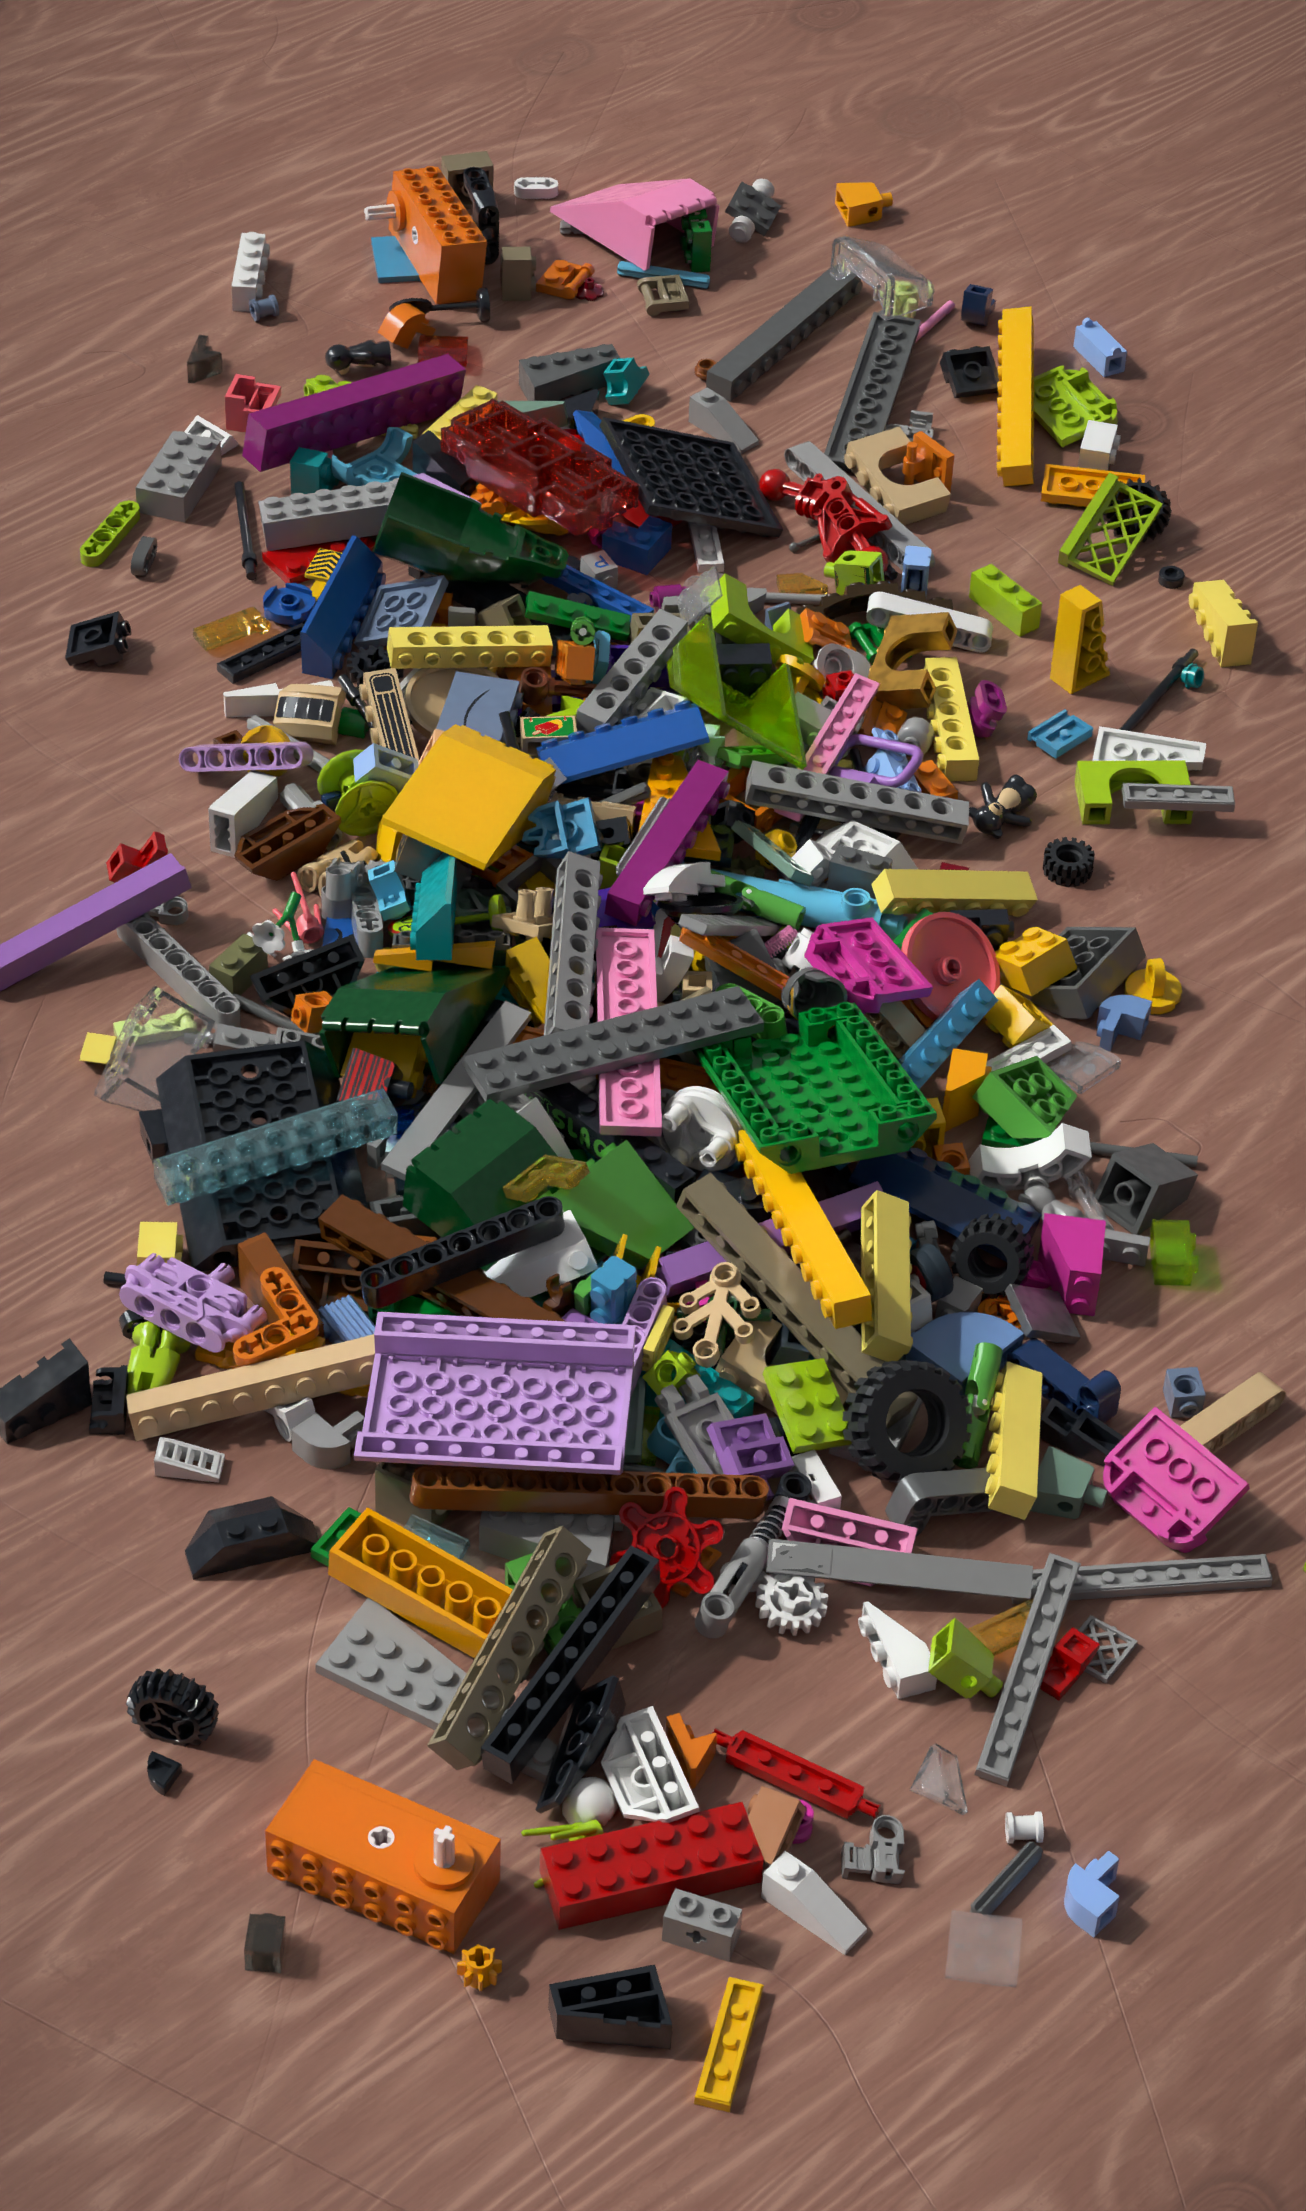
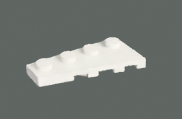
M1099 726L1092 761L1185 760L1187 770H1202L1206 743Z

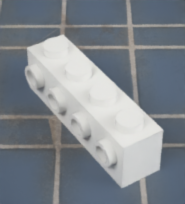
M256 232L241 234L232 281L233 311L250 312L249 300L255 299V301H258L259 298L262 299L265 271L267 272L268 258L270 257V244H266L265 234H258Z

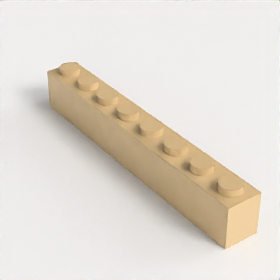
M374 1334L126 1395L128 1414L135 1440L139 1441L279 1405H286L302 1401V1399L307 1397L314 1398L370 1384L375 1357Z

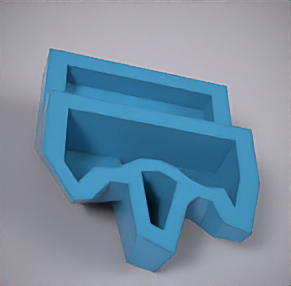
M588 797L561 805L558 800L541 805L528 816L529 821L537 826L525 831L522 841L525 844L538 845L534 849L535 857L564 859L568 851L582 856L601 851L593 807Z

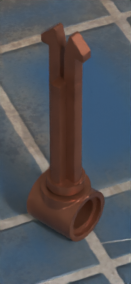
M528 667L522 672L520 693H524V703L538 705L544 699L553 697V695L587 698L598 684H569L566 681L548 678V674L539 667Z

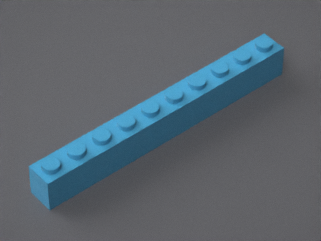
M980 979L959 993L898 1060L919 1089L952 1053L953 1048H956L998 1001ZM849 1163L834 1166L840 1171Z

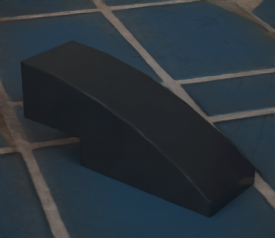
M1054 1398L1051 1399L1041 1413V1439L1069 1454L1098 1465L1105 1466L1104 1460L1107 1455L1124 1438L1086 1410L1077 1415Z

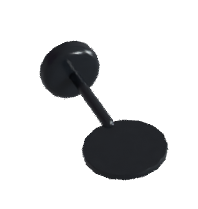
M486 287L477 290L476 302L432 305L431 301L427 299L409 298L397 301L389 307V311H391L400 304L409 303L424 314L430 311L476 308L480 321L489 322L490 300Z

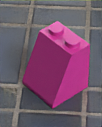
M1044 1213L1038 1261L1042 1263L1051 1282L1050 1286L1053 1291L1060 1293L1069 1313L1095 1316L1102 1271L1106 1221Z

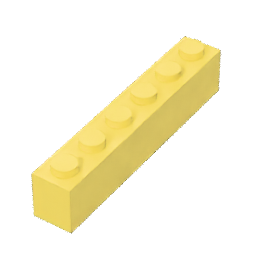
M884 869L871 884L880 912L894 915L918 914L923 908L932 913L950 912V910L1007 909L1008 915L1020 917L1027 914L1029 909L1038 900L1029 873L1023 871Z
M876 1190L861 1207V1278L871 1294L872 1321L861 1323L862 1353L889 1362L898 1361L904 1354H908L913 1344V1337L911 1336L913 1314L910 1310V1299L912 1296V1288L910 1287V1274L912 1271L910 1249L912 1242L909 1239L911 1216H909L908 1201Z
M1007 1361L1002 1372H998L994 1390L995 1394L990 1404V1410L994 1411V1414L990 1420L989 1430L993 1431V1434L988 1444V1451L991 1452L986 1472L990 1473V1477L986 1484L985 1493L989 1494V1509L1025 1520L1037 1498L1042 1373Z

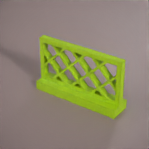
M1109 472L1059 550L1058 563L1065 567L1070 564L1113 586L1160 512L1163 503L1119 482L1118 476ZM1120 491L1128 495L1131 502L1117 504L1115 497ZM1146 504L1154 508L1151 514L1140 516L1137 506ZM1133 507L1136 517L1122 520L1119 510ZM1116 512L1118 521L1105 524L1104 514ZM1138 523L1139 533L1127 535L1125 526ZM1120 527L1123 537L1110 540L1107 530ZM1103 531L1106 541L1093 544L1090 537L1092 533ZM1126 543L1127 552L1115 555L1112 545ZM1108 547L1111 557L1097 559L1095 549ZM1091 551L1093 561L1084 563L1076 558L1082 552ZM1113 562L1115 571L1110 576L1101 571L1100 565Z

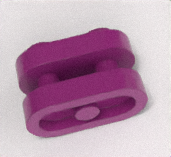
M982 680L975 689L976 697H970L967 702L973 733L979 738L990 737L997 727L996 721H1000L1007 711L1004 694L1000 687L993 682Z

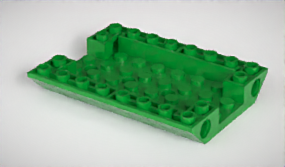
M842 1002L837 1004V1006L827 1008L815 1007L809 1011L798 1013L799 1034H784L780 1038L768 1040L757 1039L753 1043H751V1036L748 1035L692 1050L759 1153L790 1174L908 1151L937 1119L936 1111L855 1002Z

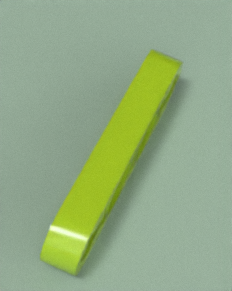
M130 500L120 502L80 548V559L83 565L96 567L107 559L140 520V507L137 502Z

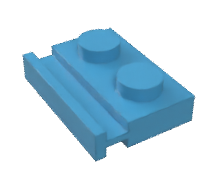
M1064 709L1028 731L1027 740L1030 742L1032 740L1035 741L1037 747L1056 759L1092 737L1093 727L1075 715H1068V711Z

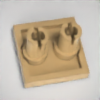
M537 887L536 891L528 889L518 890L516 912L493 915L491 927L503 929L504 934H510L511 936L526 935V940L536 936L540 942L543 941V937L551 939L553 915L551 913L554 889Z

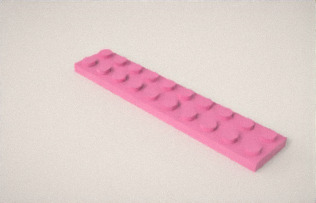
M598 927L595 933V939H598V946L595 952L597 962V1022L657 1007L654 930ZM659 1059L599 1074L600 1134L661 1137L662 1113Z

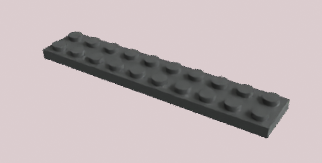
M873 312L824 452L842 470L852 472L844 461L848 442L886 430L920 330L921 320Z
M736 986L463 1056V1067L484 1101L486 1102L488 1099H491L495 1102L763 1032L764 1021L740 987Z

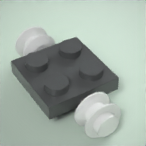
M757 179L752 186L741 181L725 213L735 218L729 227V234L735 241L747 242L754 230L763 236L769 230L781 207L772 199L775 189L769 180Z

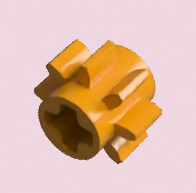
M480 1944L472 1947L469 1951L463 1949L462 1961L457 1963V1975H464V1986L470 1985L475 1989H479V1991H482L483 1988L488 1987L490 1984L497 1985V1973L502 1972V1960L495 1959V1948L488 1949L485 1946H480Z

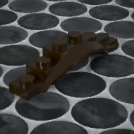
M880 581L876 584L855 582L846 585L843 595L838 593L827 594L821 597L819 606L806 604L797 607L796 613L801 614L805 608H808L814 612H820L825 617L833 620L846 614L867 611L869 597L875 592H885L953 610L952 599L944 600L942 597L926 600L925 591L907 589L899 592L898 583H890L889 581Z

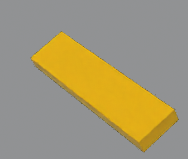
M733 1977L728 1978L695 2094L694 2104L730 2113L764 1989L763 1984Z

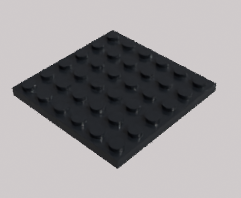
M606 417L602 418L599 426L646 514L653 517H668L675 521H690L697 525H712L719 529H734L741 533H756L763 537H780L783 528L734 442Z

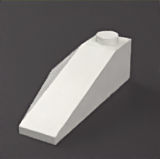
M571 1210L563 1212L565 1228L562 1234L499 1260L485 1274L498 1283L506 1284L512 1291L522 1297L530 1298L547 1291L546 1280L556 1273L560 1275L559 1283L561 1285L598 1269V1266L583 1232Z

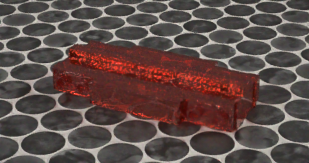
M492 398L484 404L453 417L450 426L441 428V451L465 464L467 476L535 518L539 515H544L576 536L583 535L593 528L598 529V531H604L612 527L613 518L626 513L631 508L638 507L639 484L613 469L612 459L547 419L541 418L535 421L503 400L498 402Z

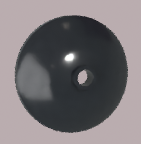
M715 891V893L687 896V901L685 902L657 901V906L663 912L679 921L681 914L733 915L743 907V898L735 894Z

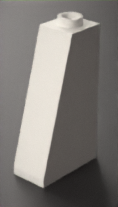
M251 770L208 808L210 849L212 852L235 858L234 855L241 836L258 827L278 799L276 776Z

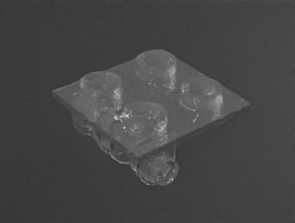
M715 565L709 571L703 572L698 580L689 588H685L677 598L680 617L688 621V626L691 625L698 631H704L708 627L706 610L723 596Z

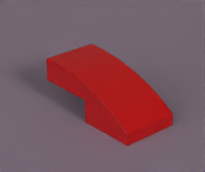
M1072 1627L1053 1647V1653L1049 1658L1040 1689L1060 1701L1089 1665L1099 1650L1100 1644Z

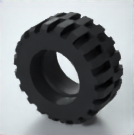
M900 1360L884 1362L882 1367L874 1366L867 1371L868 1378H859L854 1384V1387L857 1389L856 1393H849L846 1399V1403L850 1404L848 1412L843 1411L842 1421L848 1422V1429L843 1430L844 1439L851 1440L852 1443L848 1450L852 1457L860 1458L858 1465L863 1470L872 1472V1476L880 1480L899 1483L905 1476L913 1473L950 1471L955 1467L952 1461L954 1459H962L966 1452L962 1448L963 1443H969L971 1433L967 1432V1424H972V1414L966 1413L965 1407L970 1405L967 1395L959 1394L962 1386L957 1380L949 1379V1372L943 1368H935L934 1364L928 1362ZM904 1392L915 1393L925 1405L928 1415V1427L925 1437L909 1453L900 1452L890 1441L886 1428L889 1408L893 1401Z

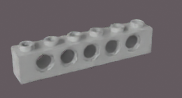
M659 609L577 709L576 728L584 731V733H590L595 731L594 727L610 723L611 727L619 725L625 716H629L638 699H643L650 684L659 679L663 668L666 665H670L674 660L676 652L687 644L689 634L687 633L688 621Z

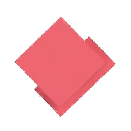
M236 374L225 395L226 429L246 432L248 414L275 406L281 396V386L256 383L253 376Z

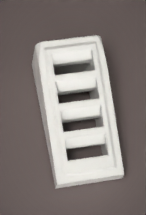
M160 1437L154 1458L155 1476L219 1483L225 1454L175 1439ZM193 1461H199L198 1466L193 1465ZM207 1462L212 1463L211 1470L205 1469Z

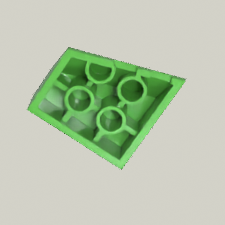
M1038 1056L990 1072L972 1096L979 1104L980 1109L990 1115L1012 1138H1047L1051 1136L1077 1097Z

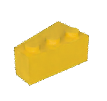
M537 936L506 950L505 967H509L511 973L504 983L519 1006L529 1009V1012H531L530 1021L535 1028H538L543 1023L545 1024L550 959Z

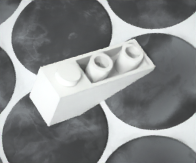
M863 1602L862 1617L858 1619L859 1628L863 1637L867 1636L871 1643V1653L875 1662H880L883 1668V1677L887 1687L893 1688L897 1699L935 1690L937 1678L928 1672L930 1651L926 1643L870 1602Z

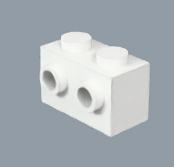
M1088 420L1080 447L1079 468L1108 471L1109 465L1115 464L1121 435H1117L1118 425Z

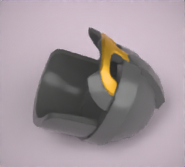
M809 967L799 970L787 980L781 993V999L784 1007L799 1021L798 1013L806 1012L815 1007L827 1008L837 1006L839 1003L847 1002V990L838 979L820 969Z

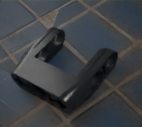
M469 167L464 170V186L473 203V221L487 240L485 264L489 265L494 263L499 256V210L494 190L485 171L479 167Z

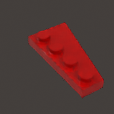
M369 536L360 537L359 539L373 552L375 542ZM350 539L262 552V561L285 583L300 584L310 580L305 578V572L319 548L343 553Z

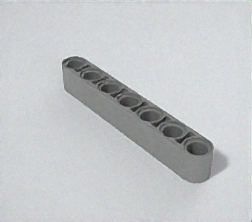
M147 913L116 929L118 937L215 1030L218 1023L241 1028L240 1002Z

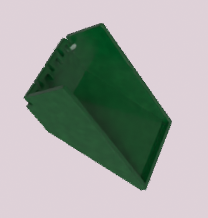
M433 963L432 971L430 972L394 966L338 988L321 1015L323 1022L322 1029L319 1032L334 1076L342 1078L340 1074L354 1032L371 1033L373 1031L375 1034L397 1035L400 1032L401 1035L422 1036L420 1039L435 1083L442 1084L510 975L509 967L492 966L491 969L468 965Z
M488 1099L475 1109L473 1114H469L453 1126L452 1131L448 1130L435 1140L430 1147H426L411 1159L412 1165L410 1164L406 1167L403 1206L443 1238L535 1201L548 1190L554 1194L559 1190L556 1184L571 1173L534 1125L504 1102L500 1101L497 1104L493 1100ZM589 1246L597 1265L609 1256ZM498 1261L483 1266L481 1269L486 1272ZM547 1290L530 1298L538 1306L543 1307V1303L550 1298V1294Z

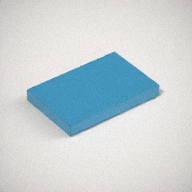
M395 236L371 237L378 283L421 281L419 274Z

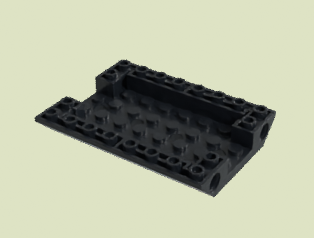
M304 1040L185 1055L156 1078L191 1267L199 1271L215 1270L221 1263H225L226 1267L228 1265L237 1267L239 1266L238 1244L264 1232L268 1235L274 1246L295 1244L296 1239L330 1243L321 1237L318 1218L342 1194L351 1200L360 1201L368 1209L347 1112L337 1102L341 1087L340 1080L334 1076L326 1051ZM245 1072H254L257 1076L246 1078L243 1074ZM256 1118H263L267 1122L257 1125L252 1121ZM267 1165H272L277 1168L273 1172H265L262 1170V1168ZM281 1213L287 1216V1218L277 1221L272 1216Z

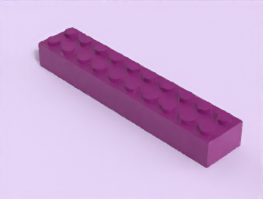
M449 354L249 413L242 456L259 472H263L290 463L299 447L327 452L385 434L389 427L400 428L408 424L413 425L440 417L461 399L466 369Z

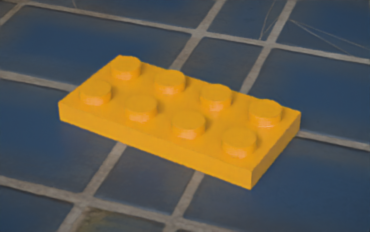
M1045 464L1041 502L1087 507L1109 472L1118 476V481L1127 484L1129 478L1133 482H1137L1141 478L1142 483H1145V475Z

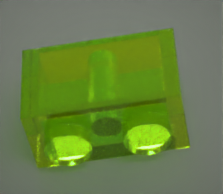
M1152 1219L1149 1246L1154 1285L1191 1286L1193 1273H1198L1199 1258L1198 1255H1193V1251L1196 1248L1195 1233H1190L1189 1220Z

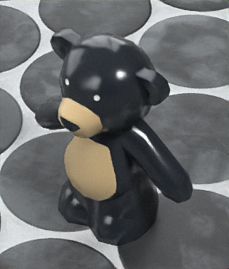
M367 340L349 348L341 344L333 345L326 351L325 361L330 368L338 371L341 375L349 372L351 363L363 367H374L377 363H380L386 367H391L390 344L387 340L377 343L374 340Z
M1015 774L1008 779L996 798L993 795L991 785L987 782L982 783L981 793L985 805L978 809L974 807L969 808V816L973 818L975 827L982 833L999 839L1003 834L1001 827L1004 822L1023 827L1032 824L1030 818L1016 815L1015 813L1033 804L1037 798V793L1032 785L1027 784L1021 776Z

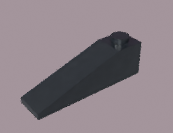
M610 1676L580 1691L572 1702L536 1807L537 1812L543 1813L559 1806L609 1744L617 1730V1724L620 1717L623 1716L626 1706L620 1681L616 1676Z

